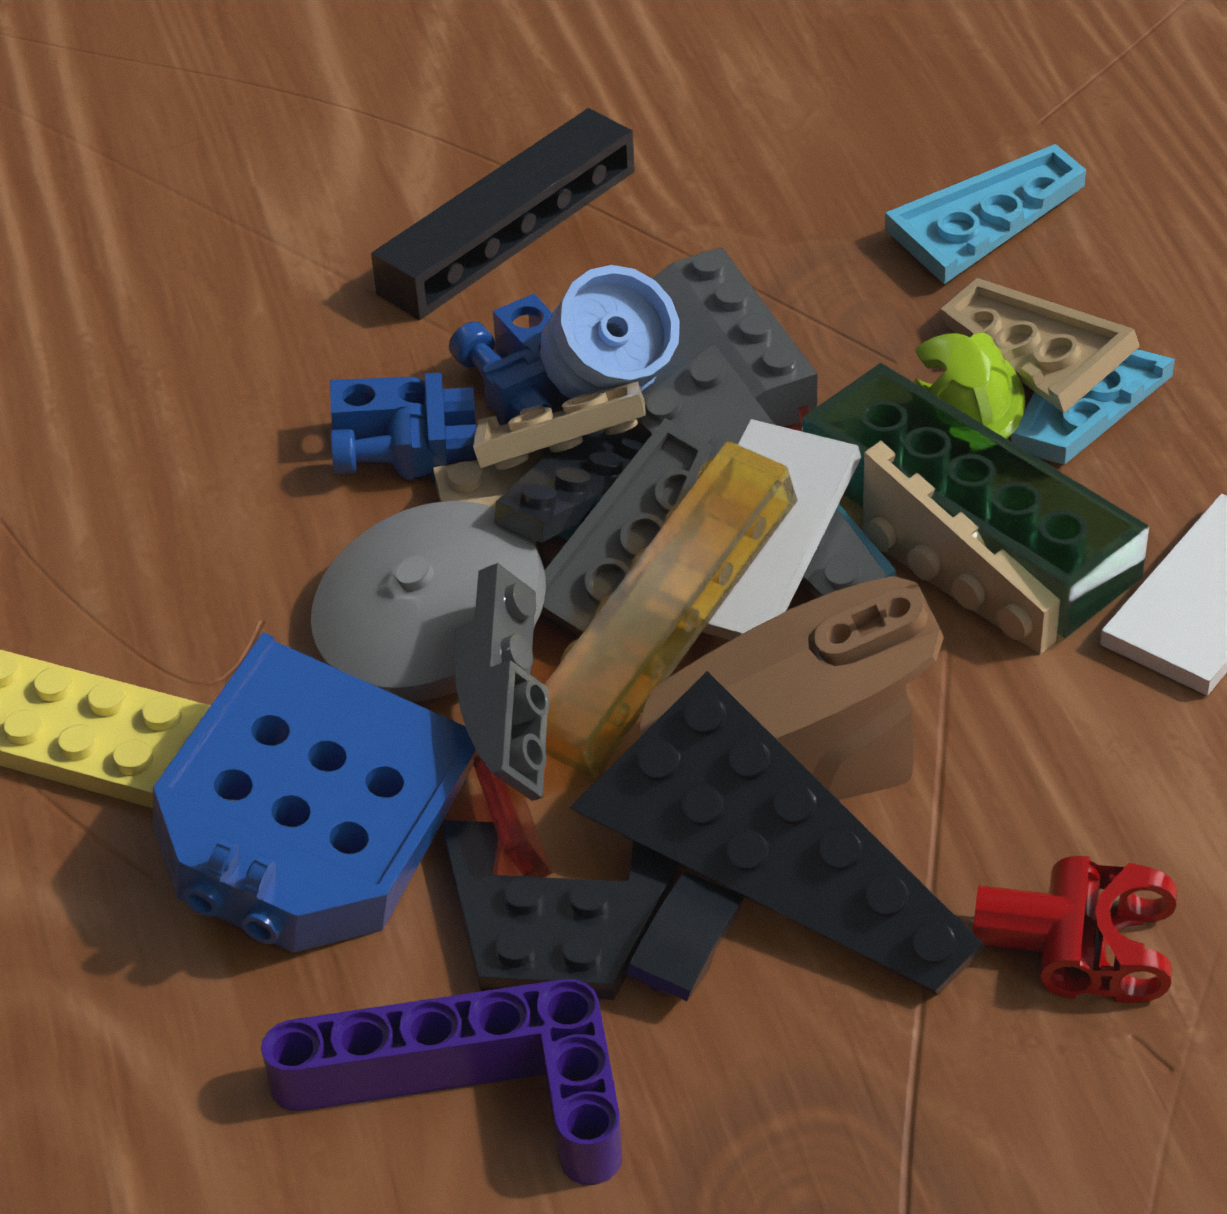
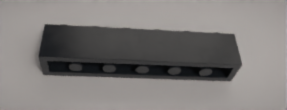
M587 108L371 252L376 294L417 319H423L634 173L633 130Z

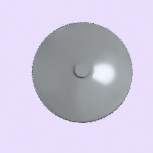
M445 501L430 503L404 510L380 521L364 531L341 551L331 563L318 585L311 609V628L315 644L327 665L410 702L435 699L457 692L454 665L455 629L473 623L475 620L478 570L499 563L536 592L535 627L544 604L546 576L544 566L533 540L495 524V508L475 502Z

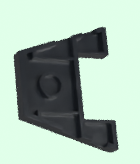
M444 820L443 822L447 855H449L453 880L461 904L480 991L562 979H576L587 983L594 989L598 999L614 1000L627 977L626 972L634 953L659 907L662 906L674 887L673 882L682 865L633 842L628 881L497 875L503 840L501 823Z

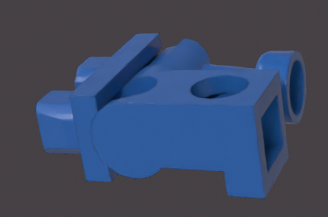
M535 293L493 310L495 340L483 324L469 322L458 328L449 341V351L452 356L464 367H476L483 377L486 405L488 409L491 408L494 412H497L496 417L500 425L508 424L512 418L520 415L522 409L542 404L543 407H550L553 413V409L562 406L564 402L570 399L563 395L549 379L540 356L541 333L552 312ZM528 315L529 328L516 326L513 324L514 319L519 316Z
M442 373L425 374V381L415 377L330 380L333 429L331 430L334 475L355 473L357 462L392 463L396 472L404 479L414 481V477H422L431 473V481L435 482L433 467L477 460L473 448L476 433L473 387L443 389Z

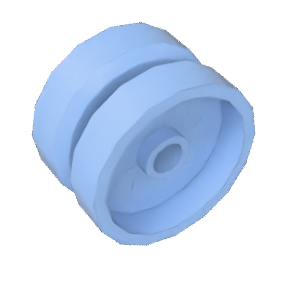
M615 265L590 269L571 283L561 302L549 318L541 333L540 356L549 379L563 395L570 399L575 396L637 381L643 395L653 384L657 375L669 363L679 343L680 321L672 299L652 278L636 269Z

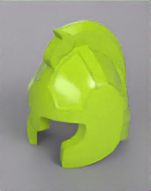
M984 332L973 334L971 337L959 333L943 334L925 341L915 349L917 356L926 368L939 367L944 371L933 384L923 382L917 377L913 382L917 398L922 403L925 412L936 425L952 430L954 438L959 442L973 446V451L1001 443L1012 436L1018 429L1024 416L1026 402L1023 385L1017 372L1003 358L1002 352L990 335Z

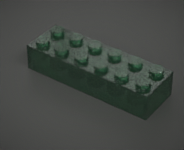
M879 363L802 417V432L858 445L861 459L843 495L863 507L865 451L879 441L887 445L896 453L892 464L908 478L918 473L933 486L935 491L930 498L950 516L955 517L962 512L978 526L977 531L981 535L987 549L993 554H996L1001 549L1005 550L1060 599L1057 634L1065 639L1143 577L1149 525L883 363Z

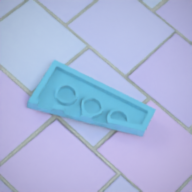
M1053 144L885 212V230L943 284H946L1085 186L1086 169L1058 145Z

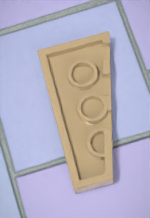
M976 278L941 308L946 326L955 333L968 337L979 332L990 335L1002 352L1003 358L1017 372L1021 382L1063 413L1068 411L1140 347L1135 329L979 278Z

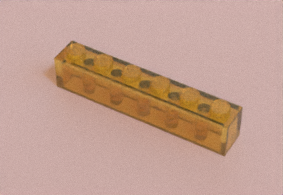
M728 440L715 458L708 460L703 465L697 482L682 502L675 504L670 509L661 530L647 548L637 553L631 563L629 573L614 593L607 595L601 601L593 621L578 640L568 645L561 657L560 665L545 683V686L549 688L550 708L547 715L546 755L595 779L643 713L645 703L652 688L669 678L798 501L787 466Z

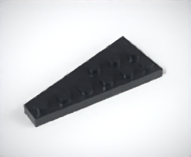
M708 671L570 807L575 813L681 864L683 867L804 926L806 929L826 939L828 938L864 956L866 959L938 995L986 948L983 942Z

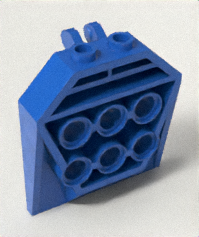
M263 632L153 787L152 825L177 899L184 901L193 911L206 917L216 916L244 929L250 937L258 942L276 944L291 952L382 931L479 756L468 735L466 726L274 641L273 636ZM283 825H292L296 827H286ZM340 851H349V852H353L354 854H346V853H342V852H340Z

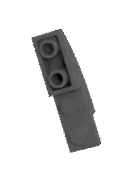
M496 563L478 570L474 622L455 629L454 665L456 689L468 735L480 758L492 774L531 801L543 798L544 768L547 760L545 752L547 715L550 708L549 688L531 675L536 592L502 565Z

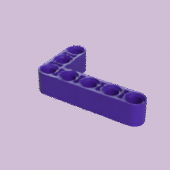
M562 979L292 1019L275 1025L268 1030L262 1040L261 1052L272 1098L280 1107L291 1111L318 1109L545 1074L559 1162L563 1172L575 1182L583 1185H596L613 1177L622 1164L620 1114L599 1000L594 989L587 983L579 980ZM585 1137H597L591 1140L582 1139Z

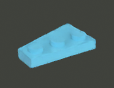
M1137 349L1117 369L1108 374L1065 413L1034 392L1024 410V416L1018 429L1011 437V450L1065 465L1173 376L1175 359Z

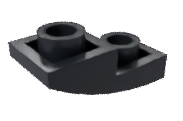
M684 871L647 929L629 963L626 975L646 983L652 990L660 994L673 995L687 1002L709 971L716 948L738 918L744 897Z

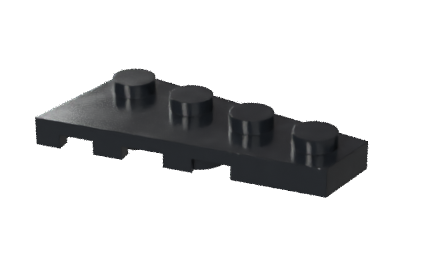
M604 429L583 435V442L571 449L561 452L550 451L496 501L494 523L539 542H544L574 527L586 519L648 438L626 436L621 433L606 435Z

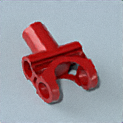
M1069 856L1060 859L1054 864L1051 870L1049 893L978 885L973 934L984 945L1043 952L1040 972L1041 982L1047 990L1056 995L1076 999V995L1090 993L1113 997L1115 1002H1148L1160 998L1168 992L1172 984L1171 962L1165 955L1156 950L1144 948L1143 943L1128 939L1119 933L1118 930L1127 926L1143 925L1144 922H1156L1168 918L1177 907V887L1168 875L1151 867L1128 863L1125 867L1098 865L1090 861V856ZM1152 891L1161 895L1162 898L1154 900L1145 899L1133 892ZM1120 895L1119 906L1110 914L1113 901ZM1107 943L1115 955L1114 967L1107 961L1105 951ZM1149 972L1156 976L1149 979H1139L1128 974Z

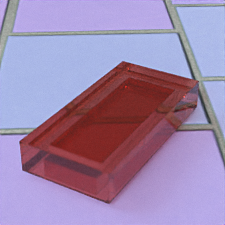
M479 755L473 757L475 761L473 765L506 855L523 876L547 877L553 872L525 796L492 774Z

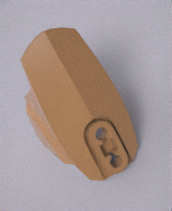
M891 576L840 589L787 610L746 631L652 688L641 717L640 733L643 735L708 671L838 800L904 784L912 777L914 763L912 713L906 684L936 663L944 637L916 582Z

